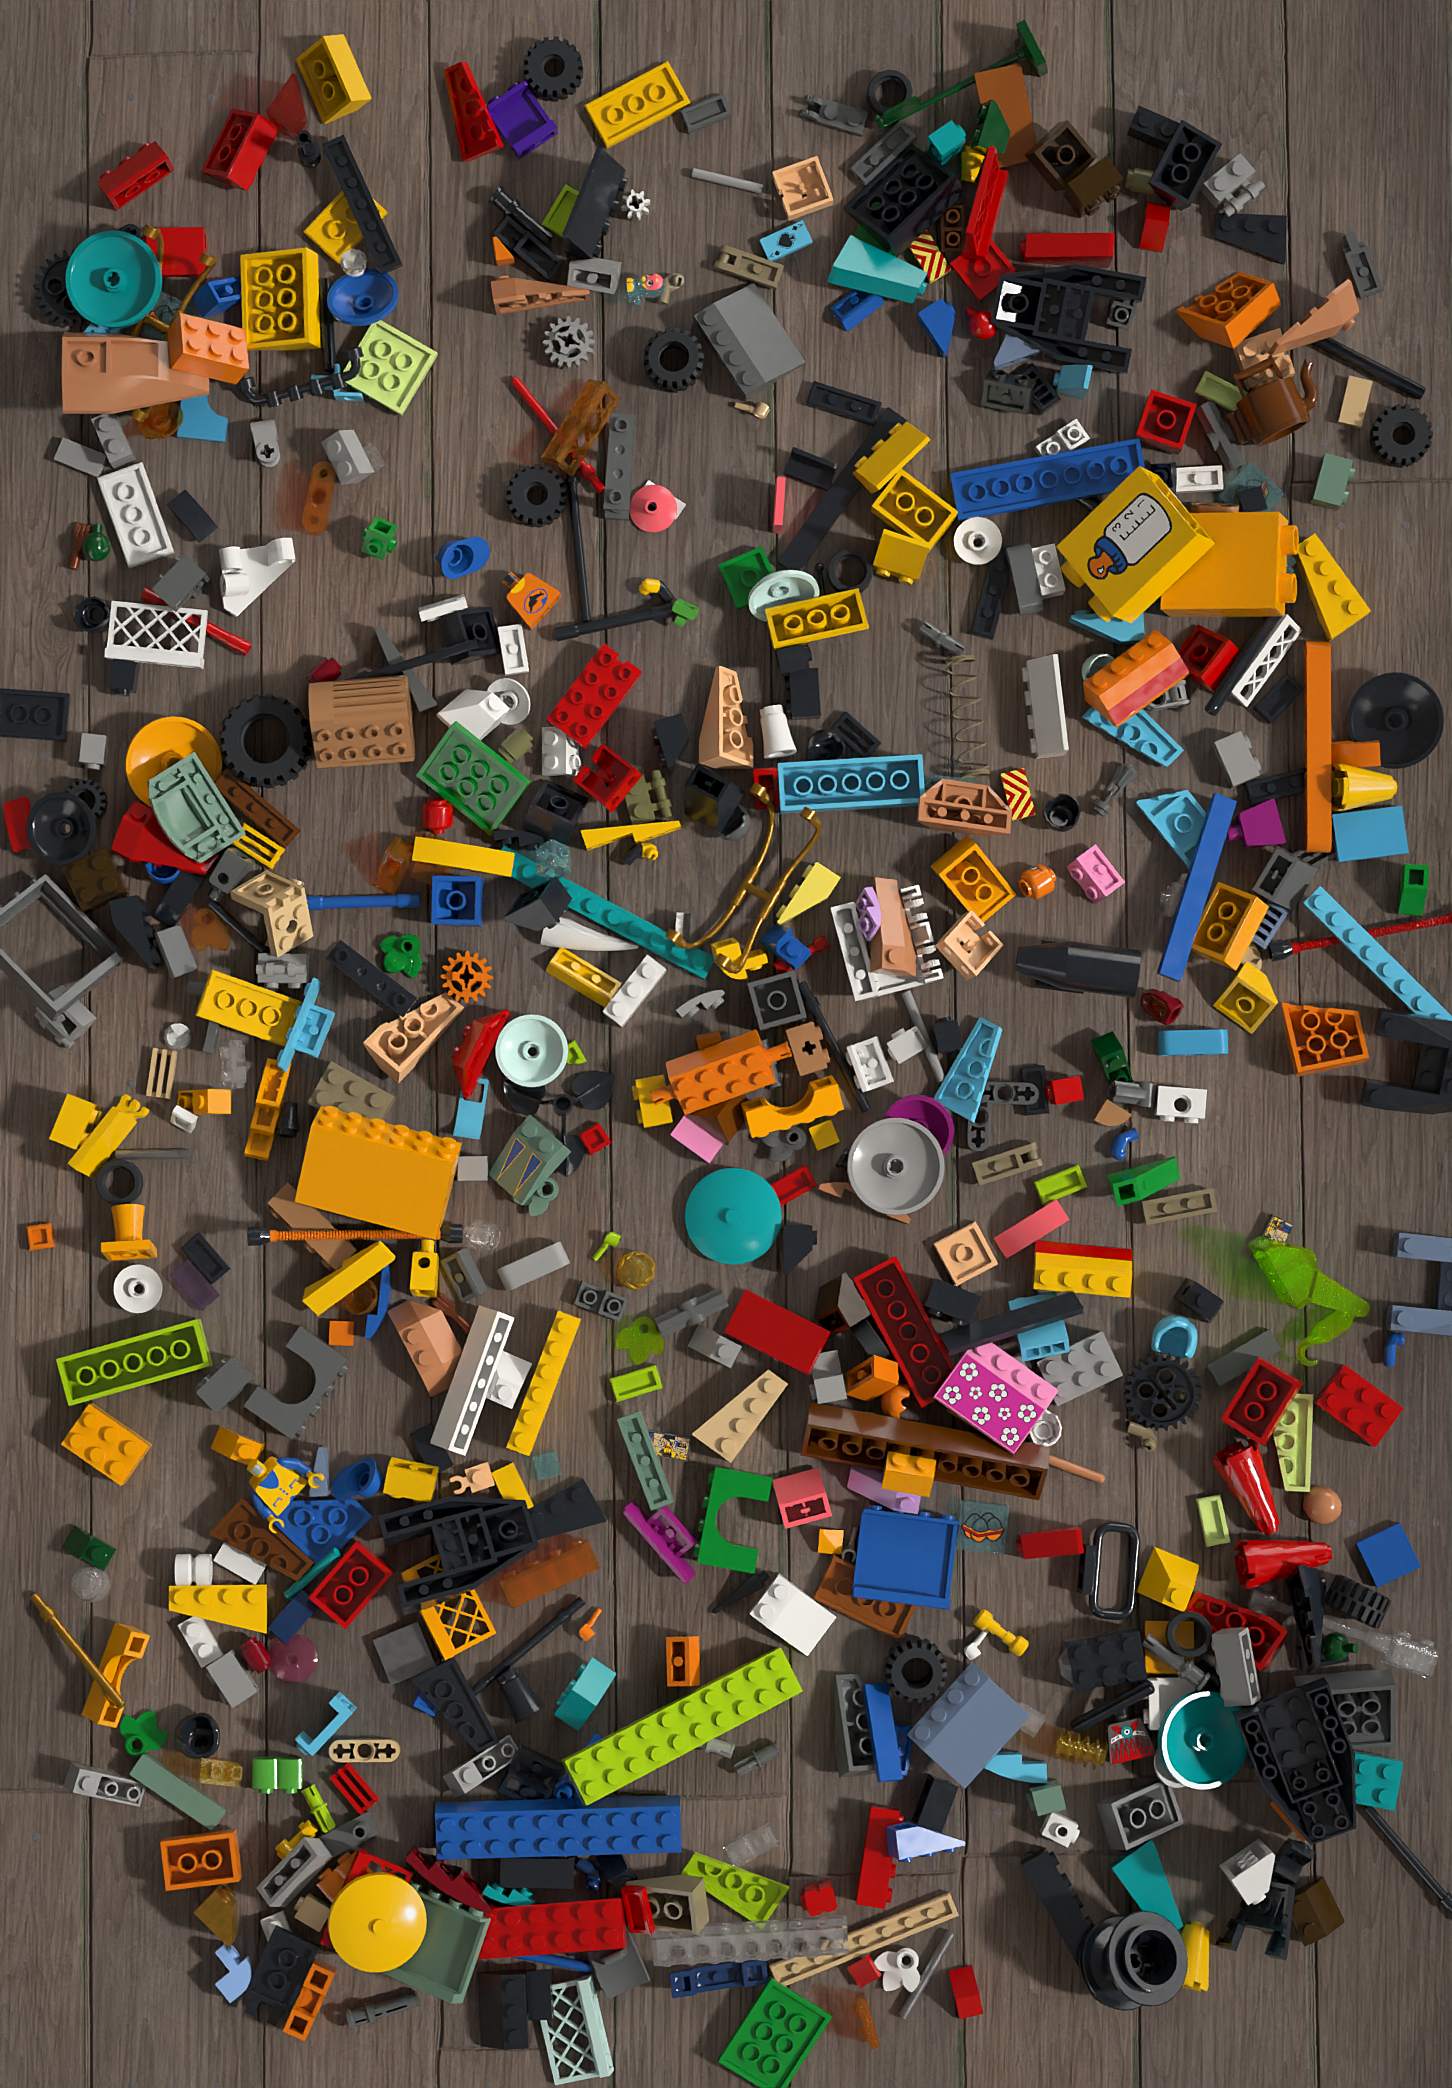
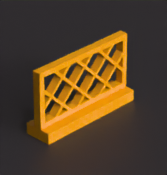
M439 1554L401 1572L400 1575L404 1583L420 1579L416 1570L424 1566L433 1568V1575L437 1573V1570L444 1572L442 1568H439ZM437 1560L436 1566L430 1565V1563ZM475 1589L470 1591L472 1596L466 1595V1593L460 1595L461 1600L457 1610L444 1606L445 1602H443L441 1605H435L440 1607L438 1613L434 1606L419 1611L443 1660H447L496 1634ZM465 1597L475 1601L477 1606L474 1615L460 1611ZM443 1608L456 1612L452 1626L442 1623L440 1616ZM478 1610L483 1618L477 1617ZM459 1614L472 1618L468 1632L455 1628ZM475 1619L484 1621L489 1631L481 1636L471 1633ZM445 1627L451 1629L449 1635ZM454 1630L467 1634L464 1645L456 1649L451 1641ZM470 1635H471V1636H474V1637H477V1638H475V1639L469 1641Z

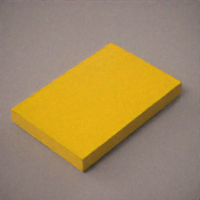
M343 190L303 231L309 239L338 265L364 239ZM374 200V203L379 211V214L383 219L388 213Z

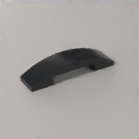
M224 848L216 853L219 855V859L207 875L180 871L153 916L170 927L176 926L186 912L187 906L212 869H215L227 849Z

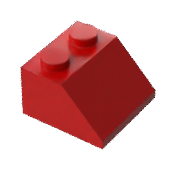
M1197 625L1179 649L1178 654L1189 670L1188 677L1200 686L1215 692L1241 651L1230 639L1201 625Z

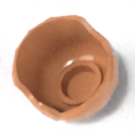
M1318 1485L1310 1488V1492L1304 1495L1303 1509L1314 1523L1326 1525L1334 1522L1340 1516L1342 1511L1341 1500L1331 1488Z

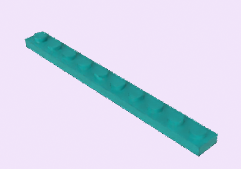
M505 846L502 847L501 851L515 853L511 878L533 888L556 876L572 897L571 902L567 906L568 908L705 980L715 961L714 957L698 948H679L664 937L667 933L666 931Z

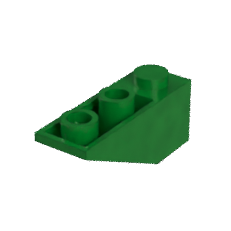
M1173 1156L1108 1174L1106 1179L1111 1199L1117 1206L1139 1201L1180 1180L1176 1157Z

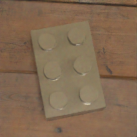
M331 1061L307 1103L317 1109H320L321 1106H334L340 1111L356 1112L366 1118L384 1120L396 1097Z

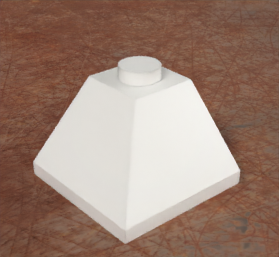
M466 689L436 716L449 728L457 721L479 740H482L500 724L510 708L493 692Z
M503 1351L486 1398L512 1409L532 1363Z

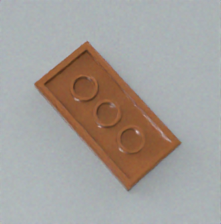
M1021 63L974 73L979 105L981 106L991 99L995 100L1011 131L1003 156L998 157L999 167L1029 161L1025 154L1037 141Z
M833 1554L812 1599L900 1641L916 1606L851 1597L855 1564Z

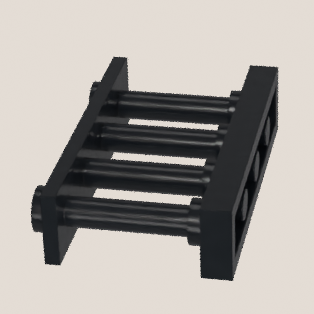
M339 940L326 957V960L401 1017L417 1009L421 1004L417 997L342 940Z

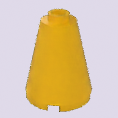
M1341 763L1333 764V767H1335V770L1331 771V797L1334 803L1331 804V809L1333 811L1341 812L1390 800L1397 792V782L1391 775Z
M1191 1921V1925L1185 1924L1180 1934L1183 1938L1188 1957V1969L1182 1987L1207 1992L1209 1987V1930L1205 1929V1924Z

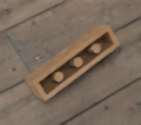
M289 1182L268 1202L271 1206L269 1211L278 1220L283 1218L288 1223L286 1228L291 1232L339 1231L315 1207L296 1203L297 1189ZM348 1239L305 1240L303 1243L312 1254L317 1252L322 1257L320 1262L330 1271L333 1268L335 1270L342 1268L343 1261L359 1251Z

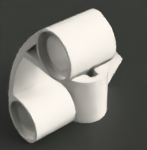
M279 538L272 540L265 546L248 549L226 547L219 550L222 570L220 590L223 609L237 617L295 562L292 538Z

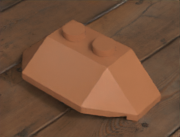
M941 779L919 797L917 822L931 829L975 836L1010 834L1012 810L1004 804L1001 798L988 785Z
M410 1300L388 1310L387 1313L430 1397L450 1388L462 1355V1350L442 1311Z

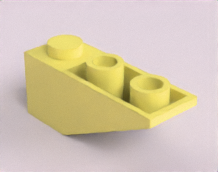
M818 862L814 866L809 864L802 875L805 878L802 885H795L789 895L792 900L788 906L783 904L776 914V917L779 918L777 925H782L827 900L841 877Z

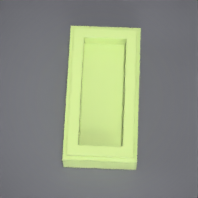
M1205 371L1194 394L1208 401L1213 400L1214 404L1230 412L1238 409L1236 404L1242 399L1237 386Z
M1217 1494L1196 1499L1206 1547L1229 1543L1230 1537L1221 1495Z

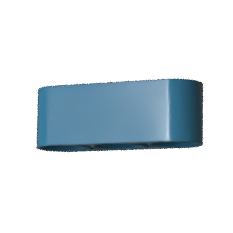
M1228 1030L1158 1031L1159 1056L1228 1054Z

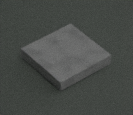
M419 1621L373 1640L391 1685L436 1666Z

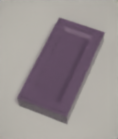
M189 1259L170 1274L201 1311L205 1310L220 1296L217 1290Z

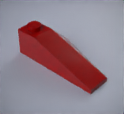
M1198 1591L1185 1609V1612H1198L1204 1616L1210 1623L1213 1634L1220 1629L1248 1627L1255 1667L1259 1671L1268 1669L1282 1649L1289 1632L1267 1615Z

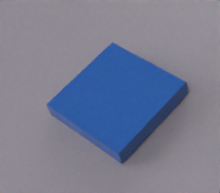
M1399 1522L1355 1543L1377 1588L1421 1567Z

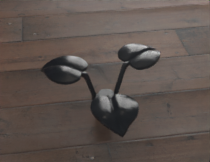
M604 1071L582 1073L574 1079L571 1085L572 1092L577 1096L576 1098L560 1094L555 1099L545 1101L542 1100L546 1094L545 1085L525 1087L511 1080H505L503 1083L508 1103L519 1114L534 1115L539 1109V1104H551L555 1114L561 1116L562 1137H555L571 1153L555 1170L564 1177L570 1176L578 1169L584 1156V1145L580 1137L576 1135L566 1137V1116L572 1111L573 1102L581 1101L582 1106L588 1110H599L606 1106L612 1094L614 1075Z

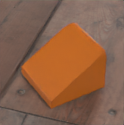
M493 237L496 265L515 264L511 253L497 237Z

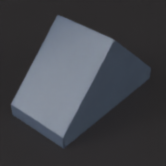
M1007 332L993 362L992 370H1001L1037 357L1040 350Z

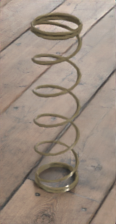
M960 655L945 660L946 664L949 665L946 671L950 674L973 677L954 685L949 690V693L959 698L977 699L959 706L952 712V715L957 719L978 721V723L959 730L955 734V738L963 742L982 744L964 751L958 756V760L965 764L986 766L976 770L961 772L960 778H976L990 774V770L987 769L989 767L988 764L960 760V757L965 753L983 747L987 743L964 740L957 737L960 732L982 724L984 721L954 715L955 711L976 703L981 698L961 696L951 692L955 687L975 680L978 676L954 673L949 671V667L973 662L976 660L975 655Z

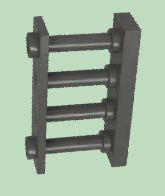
M611 413L603 506L605 519L629 521L636 425H634L635 415Z

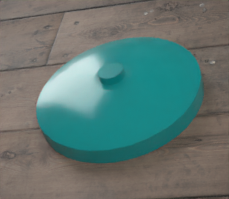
M111 230L94 234L76 248L68 262L66 289L69 299L84 318L98 326L124 328L141 321L154 308L161 293L162 271L156 255L145 242L130 233Z
M725 1168L704 1177L692 1190L685 1209L686 1229L696 1248L716 1262L731 1265L747 1263L763 1255L776 1240L782 1221L781 1205L772 1186L760 1175L742 1168Z
M1200 1690L1199 1692L1193 1691L1183 1695L1169 1707L1158 1731V1752L1164 1768L1172 1778L1191 1788L1211 1789L1224 1784L1237 1773L1247 1754V1748L1232 1713L1239 1710V1706L1225 1707L1224 1699L1221 1698L1220 1693Z

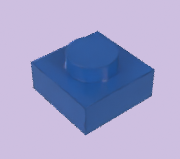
M419 1690L412 1705L434 1717L438 1709Z

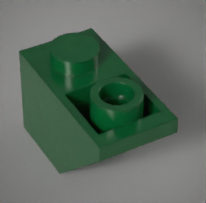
M991 99L982 104L978 110V125L973 129L970 141H972L971 149L987 155L989 146L996 147L997 155L1000 157L1005 153L1011 131L997 102Z
M1111 1031L1091 1040L1096 1058L1108 1086H1110L1111 1081L1133 1082L1123 1047L1114 1032Z

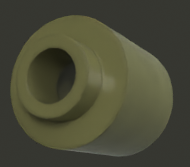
M1137 167L1135 169H1128L1125 188L1131 189L1130 191L1153 195L1154 190L1148 182L1154 171Z
M516 728L500 744L501 747L498 751L511 764L514 760L518 761L533 746L530 742L533 738L524 728L521 731Z

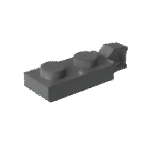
M1354 231L1345 234L1343 240L1346 248L1342 249L1343 257L1359 300L1382 292L1383 287L1367 245L1365 246L1363 241L1358 243Z

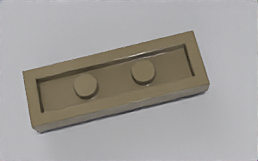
M1213 1188L1141 1202L1145 1225L1218 1212Z

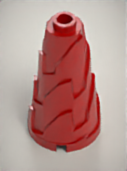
M1246 1439L1249 1444L1247 1446H1243L1241 1441L1236 1442L1215 1454L1217 1459L1212 1457L1211 1461L1218 1473L1223 1477L1232 1494L1246 1511L1248 1517L1252 1519L1258 1531L1265 1535L1273 1534L1278 1530L1277 1526L1280 1522L1275 1510L1259 1446L1253 1439Z
M1239 1540L1235 1543L1234 1551L1240 1550V1555L1234 1556L1239 1582L1241 1585L1245 1584L1243 1589H1252L1269 1582L1287 1578L1298 1565L1314 1568L1328 1564L1329 1560L1332 1559L1331 1546L1326 1545L1325 1542Z

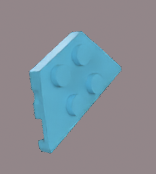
M1188 790L1138 800L1135 804L1189 869L1206 816L1204 809Z

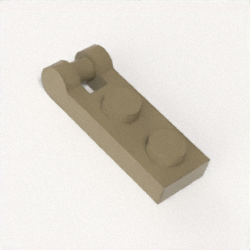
M721 245L719 260L715 261L713 267L715 270L729 273L775 290L777 289L784 265L727 245ZM729 257L736 258L734 265L728 264Z
M1036 1142L971 1163L978 1185L981 1186L1043 1165L1041 1158H1038L1036 1149H1038ZM1027 1153L1029 1162L1023 1164L1020 1155Z

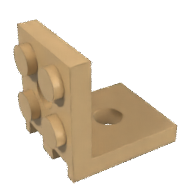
M266 870L230 891L232 900L264 915L271 955L278 958L313 937L306 893L303 886Z

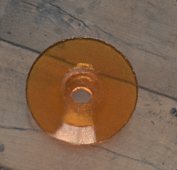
M173 402L153 405L148 418L144 419L143 422H138V430L146 439H164L176 432L181 426L184 418L183 411L178 404Z

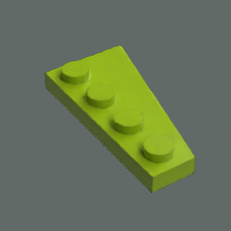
M694 1852L681 1872L682 1875L704 1877L705 1890L761 1928H763L789 1890V1886L697 1852Z

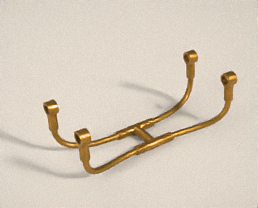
M146 224L142 234L153 239L157 238V259L162 269L164 244L159 228ZM202 252L199 262L208 266L184 297L169 325L147 315L141 321L133 324L129 335L138 337L143 324H146L165 333L163 341L169 342V326L180 313L184 314L183 312L190 299L216 265L217 258L214 255ZM152 406L146 407L145 410L135 408L132 410L130 417L143 422L144 419L148 418Z
M757 783L753 784L749 792L767 805L769 813L768 829L761 852L754 866H751L735 893L729 909L705 936L693 943H686L681 937L682 935L669 928L664 936L679 948H697L707 942L722 928L736 907H739L747 893L765 901L757 915L758 918L737 967L731 962L730 958L721 953L718 954L714 961L728 973L734 974L739 973L743 969L763 920H766L787 884L786 880L814 846L822 830L821 821L816 816L817 813L808 807H804L800 816L816 828L814 835L790 864L781 879H778L770 893L752 885L760 871L759 867L770 845L775 820L771 797L766 793V789Z

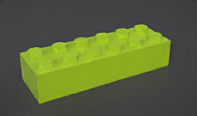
M201 1319L56 1359L69 1406L213 1366Z

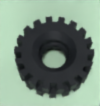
M554 36L553 40H549V37H544L543 42L540 43L538 40L534 42L535 46L533 48L530 46L527 50L528 55H525L523 65L524 77L530 91H534V95L537 97L543 96L545 101L553 98V102H558V98L562 97L565 100L568 98V94L571 93L573 95L576 92V87H580L581 78H583V62L580 52L576 50V46L574 44L569 45L568 40L563 39V41H560L559 37ZM549 60L559 61L563 66L561 74L556 77L548 76L544 72L545 64Z
M1397 404L1393 408H1387L1375 420L1370 431V436H1372L1370 446H1374L1373 453L1380 456L1379 460L1381 462L1385 460L1388 462L1387 465L1391 467L1393 465H1397V468H1402L1404 465L1408 467L1418 462L1428 451L1432 443L1431 438L1433 437V431H1430L1432 424L1430 421H1426L1428 416L1425 413L1422 415L1419 413V408L1415 407L1412 409L1409 404L1404 406ZM1401 426L1407 428L1411 434L1410 441L1406 444L1396 443L1392 435L1395 428Z
M534 464V467L524 466L525 469H519L514 477L511 476L510 483L507 485L506 500L509 510L514 518H517L522 524H528V527L536 525L540 528L547 523L550 525L554 519H558L561 516L560 513L565 509L567 496L564 482L558 476V473L555 470H550L548 466L540 467V464ZM536 486L541 487L546 493L545 500L537 505L530 503L527 499L529 489Z

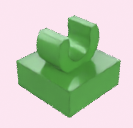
M678 598L671 610L678 613L674 624L683 627L687 619L693 621L697 617L700 608Z

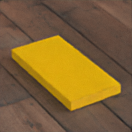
M667 61L584 105V108L605 147L608 149L690 105V101Z
M210 970L195 1016L285 1047L287 1044V1032L295 1024V1012L297 1007L302 1004V1001L215 970Z

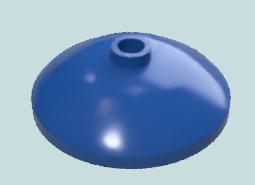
M365 269V272L357 277L347 274L340 277L328 292L327 304L330 313L338 321L353 326H365L376 323L389 315L398 302L399 292L396 282L390 275L386 273L381 276L379 270Z

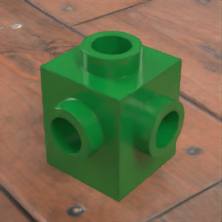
M375 517L370 526L366 527L362 533L361 541L364 543L361 551L374 558L384 560L388 552L392 554L396 547L397 540L394 537L398 526Z

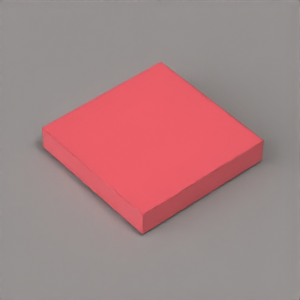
M786 477L776 478L772 532L776 534H782Z

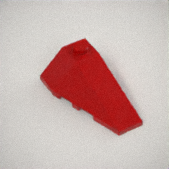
M137 801L132 804L122 817L111 846V852L131 862H150L158 867H162V865L176 867L179 871L207 875L219 859V855L214 854L199 864L194 859L183 854L165 835L157 822L153 810Z

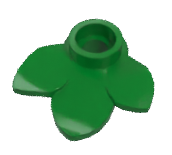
M416 935L389 936L380 943L379 948L387 953L383 962L386 973H396L403 969L411 979L419 973L422 966V960L419 955L421 942ZM406 942H410L412 944V950H407L405 948Z
M152 1710L143 1713L137 1720L129 1715H125L120 1724V1732L126 1739L124 1743L125 1750L133 1757H140L147 1750H158L166 1742L169 1735L167 1731L157 1729V1717ZM134 1740H139L141 1742V1747L139 1749H136L133 1746Z

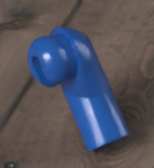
M1135 1127L1119 1133L1113 1138L1110 1152L1115 1160L1124 1159L1127 1143L1139 1138Z
M1394 1331L1389 1334L1383 1352L1384 1366H1395L1396 1345L1402 1346L1404 1344L1403 1333H1396Z

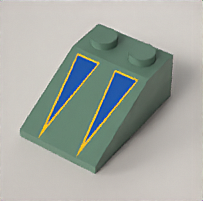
M529 1115L512 1134L488 1174L523 1206L571 1151L534 1117Z

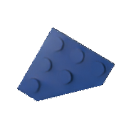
M337 1499L294 1500L288 1504L279 1516L274 1514L276 1519H281L284 1522V1528L278 1521H275L274 1524L316 1564L333 1548H337L340 1551L372 1515L356 1499L345 1501Z

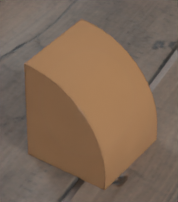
M1106 1099L1092 1121L1101 1126L1113 1127L1124 1123L1130 1118L1131 1114Z

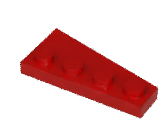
M461 61L444 69L462 161L470 162L503 148L502 141L468 63Z

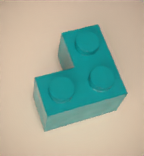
M593 1657L587 1665L582 1663L575 1673V1676L578 1677L577 1681L572 1679L565 1692L563 1691L555 1703L559 1707L554 1715L578 1731L599 1703L616 1673Z

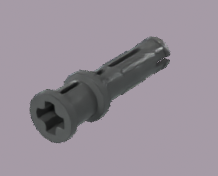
M1151 1633L1146 1636V1639L1153 1643V1645L1143 1640L1141 1643L1142 1647L1176 1670L1179 1678H1184L1196 1687V1691L1199 1692L1211 1676L1209 1672L1205 1673L1194 1665L1193 1660L1188 1659L1186 1661L1152 1636Z
M414 1991L376 2004L368 2002L363 2007L354 2010L345 2009L349 2027L352 2031L360 2025L367 2023L375 2024L379 2018L421 2006L418 1992Z

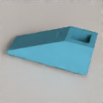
M1088 610L1075 611V615H1071L1069 618L1070 623L1118 645L1136 644L1145 638L1143 613L1132 624L1116 617L1106 622L1097 614H1089Z

